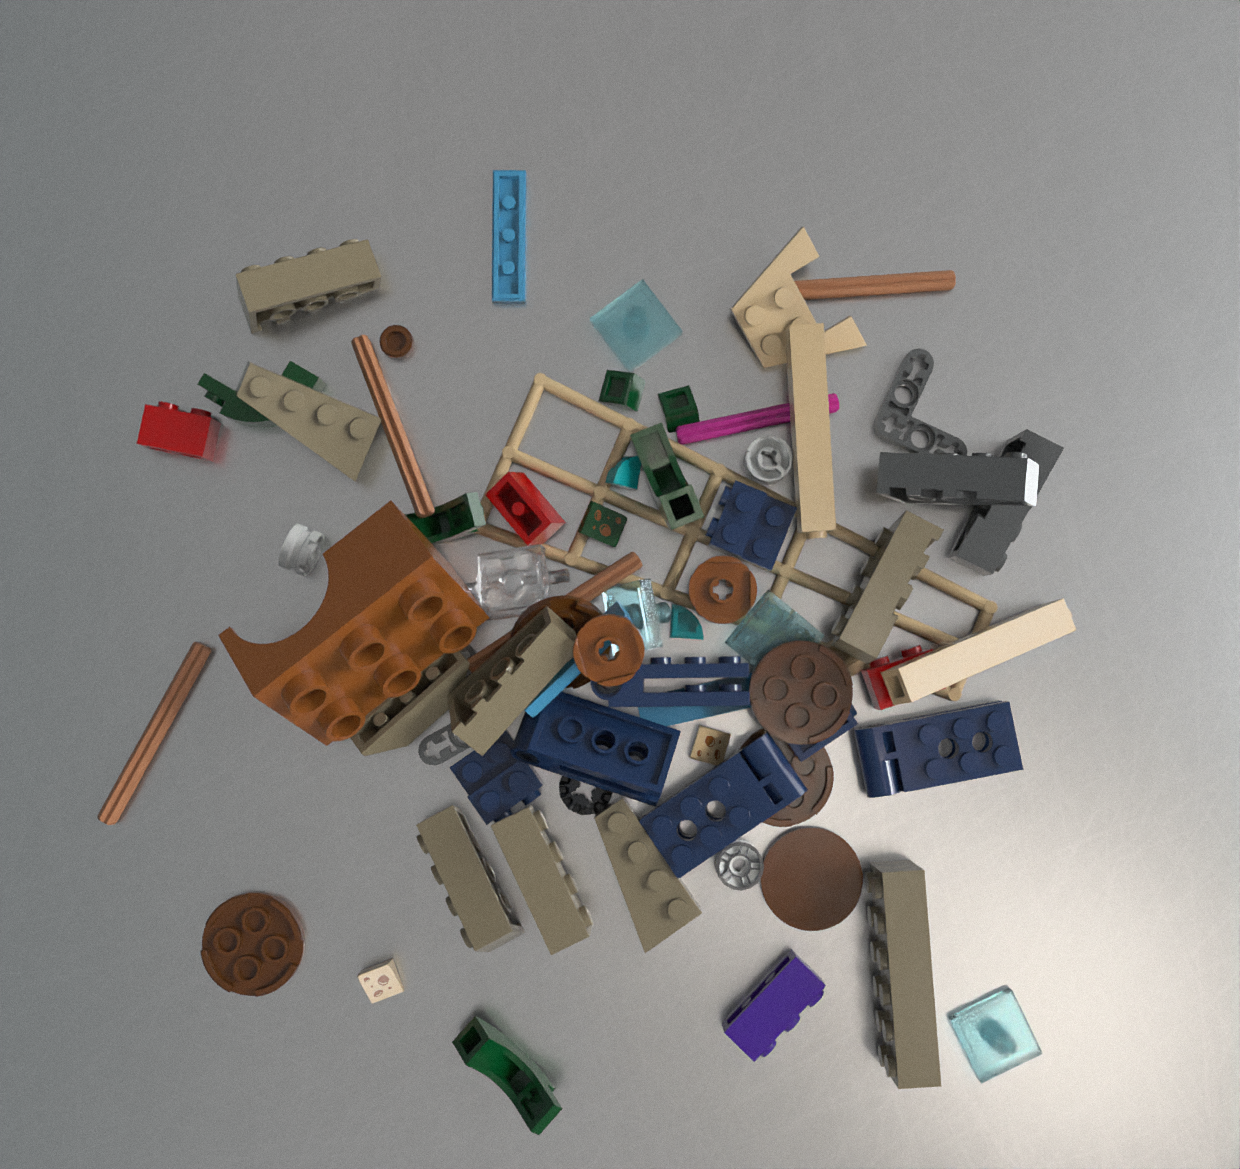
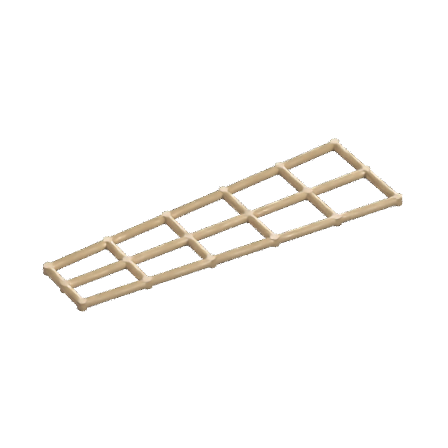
M537 373L534 376L530 390L480 503L484 509L485 522L493 507V504L485 494L509 471L513 462L592 496L590 501L600 505L607 502L668 528L659 510L610 490L611 484L605 483L609 470L614 468L624 457L631 440L630 435L648 427L547 377L543 373ZM544 390L621 429L597 484L518 450ZM668 438L676 457L710 474L699 499L704 517L672 530L684 535L663 585L633 574L618 584L695 610L690 602L689 595L676 590V587L696 541L708 546L711 540L710 537L705 536L707 531L702 529V526L722 480L731 485L736 480L796 507V503L725 467L723 464L717 463ZM488 523L478 528V532H475V534L593 575H597L609 567L581 556L589 537L579 532H576L568 551L545 543L527 546L518 534ZM837 523L836 530L827 531L828 534L873 557L879 548L874 545L875 542ZM796 528L782 563L775 561L772 571H768L775 574L776 577L759 617L755 618L746 614L739 620L732 622V624L783 642L810 641L825 645L826 642L771 623L788 581H792L845 605H848L846 600L850 592L794 568L807 539L806 532L797 533ZM926 568L921 569L916 577L917 579L980 610L972 633L989 627L993 615L998 609L994 601H990ZM894 611V614L898 615L894 625L941 646L959 639ZM864 663V669L870 668L869 664ZM967 678L932 694L949 701H958L961 698V692Z

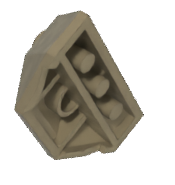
M460 651L451 654L444 653L421 671V678L411 691L399 697L387 698L365 716L363 727L350 737L360 753L364 756L406 747L448 711L447 695L465 680L470 663Z

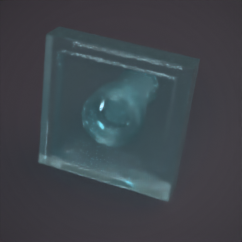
M643 279L590 318L591 324L630 373L683 334L682 329Z
M651 578L614 586L602 593L606 611L616 601L626 609L633 624L640 630L643 636L645 650L663 647L659 623H668L670 621L671 610L666 602L655 604ZM617 644L612 645L613 655H615V652L619 650V646Z
M1010 988L948 1017L981 1084L1043 1054L1013 990Z

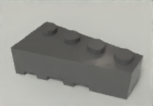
M1026 429L1006 441L999 457H1006V453L1011 452L1025 453L1030 460L1039 464L1038 495L1064 447ZM974 505L948 558L983 576L991 575L995 571L999 572L1007 559L1006 550L1010 543L1014 542L1022 529V522L1033 506Z
M880 452L876 493L903 504L1036 506L1039 464L1030 460L1027 454L1016 452L1006 453V457H993V454L972 453V456H963L955 453H939L938 455Z

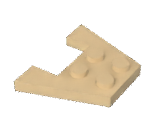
M804 226L795 233L730 308L763 368L787 363L785 330L789 325L816 323L790 275L820 257ZM848 316L824 330L826 354L867 346L852 316Z

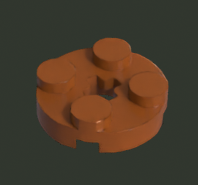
M724 555L715 556L697 567L689 581L688 595L692 606L699 616L712 623L728 624L745 616L754 605L757 596V583L752 572L737 558ZM720 580H724L727 587H732V593L726 594L725 600L719 599V595L713 593V587L718 586Z
M602 614L588 620L579 630L573 646L574 661L579 671L586 678L588 677L590 680L603 686H617L629 681L640 668L645 654L644 639L640 630L630 619L616 614ZM610 640L612 645L617 644L619 646V650L615 652V658L608 659L606 654H600L599 649L604 647V641Z

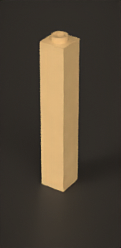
M824 323L789 325L785 330L795 503L797 507V533L806 532L807 539L827 538V531L836 530Z
M1063 598L1031 608L881 672L893 705L910 703L1074 632L1076 627L1072 620V614Z

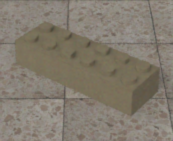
M911 860L869 862L870 872H865V885L867 893H872L873 906H868V922L870 928L874 927L875 941L870 942L872 961L877 962L878 975L873 976V989L875 997H880V1010H876L875 1019L877 1030L882 1032L883 1045H878L879 1063L881 1067H885L887 1077L892 1078L898 1089L941 1087L925 870Z

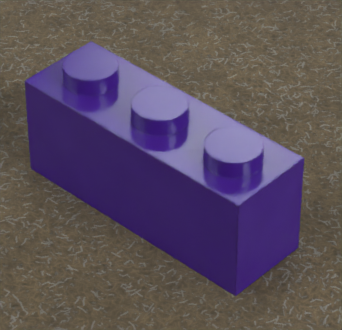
M791 949L721 1023L723 1031L755 1062L760 1055L766 1057L774 1049L777 1043L775 1041L776 1038L784 1030L789 1032L797 1025L800 1020L799 1014L808 1005L812 1007L822 998L824 994L823 989L826 985L822 978Z

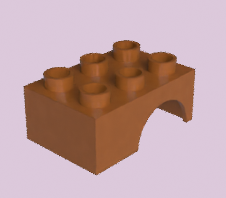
M392 500L322 554L328 568L327 591L318 611L303 628L288 638L267 644L248 642L240 638L230 626L218 635L252 696L326 746L333 741H343L355 735L363 727L365 716L387 698L399 697L411 691L418 684L421 678V671L444 653H455L468 646L476 635V628L490 618L452 565Z

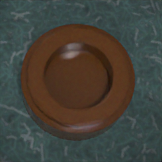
M391 325L380 335V347L390 359L403 360L414 349L413 336L407 328L401 325Z

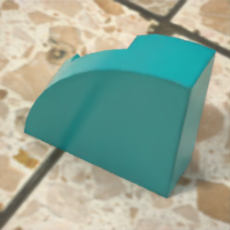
M638 456L623 457L614 468L609 470L605 483L637 490L641 468Z
M672 604L670 638L704 640L703 629L696 616L685 607Z

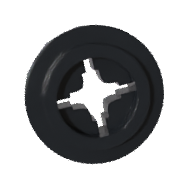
M562 776L559 782L560 798L569 810L580 815L596 814L608 805L613 792L596 787L591 790L592 801L589 802L584 793H572L581 786L580 781Z

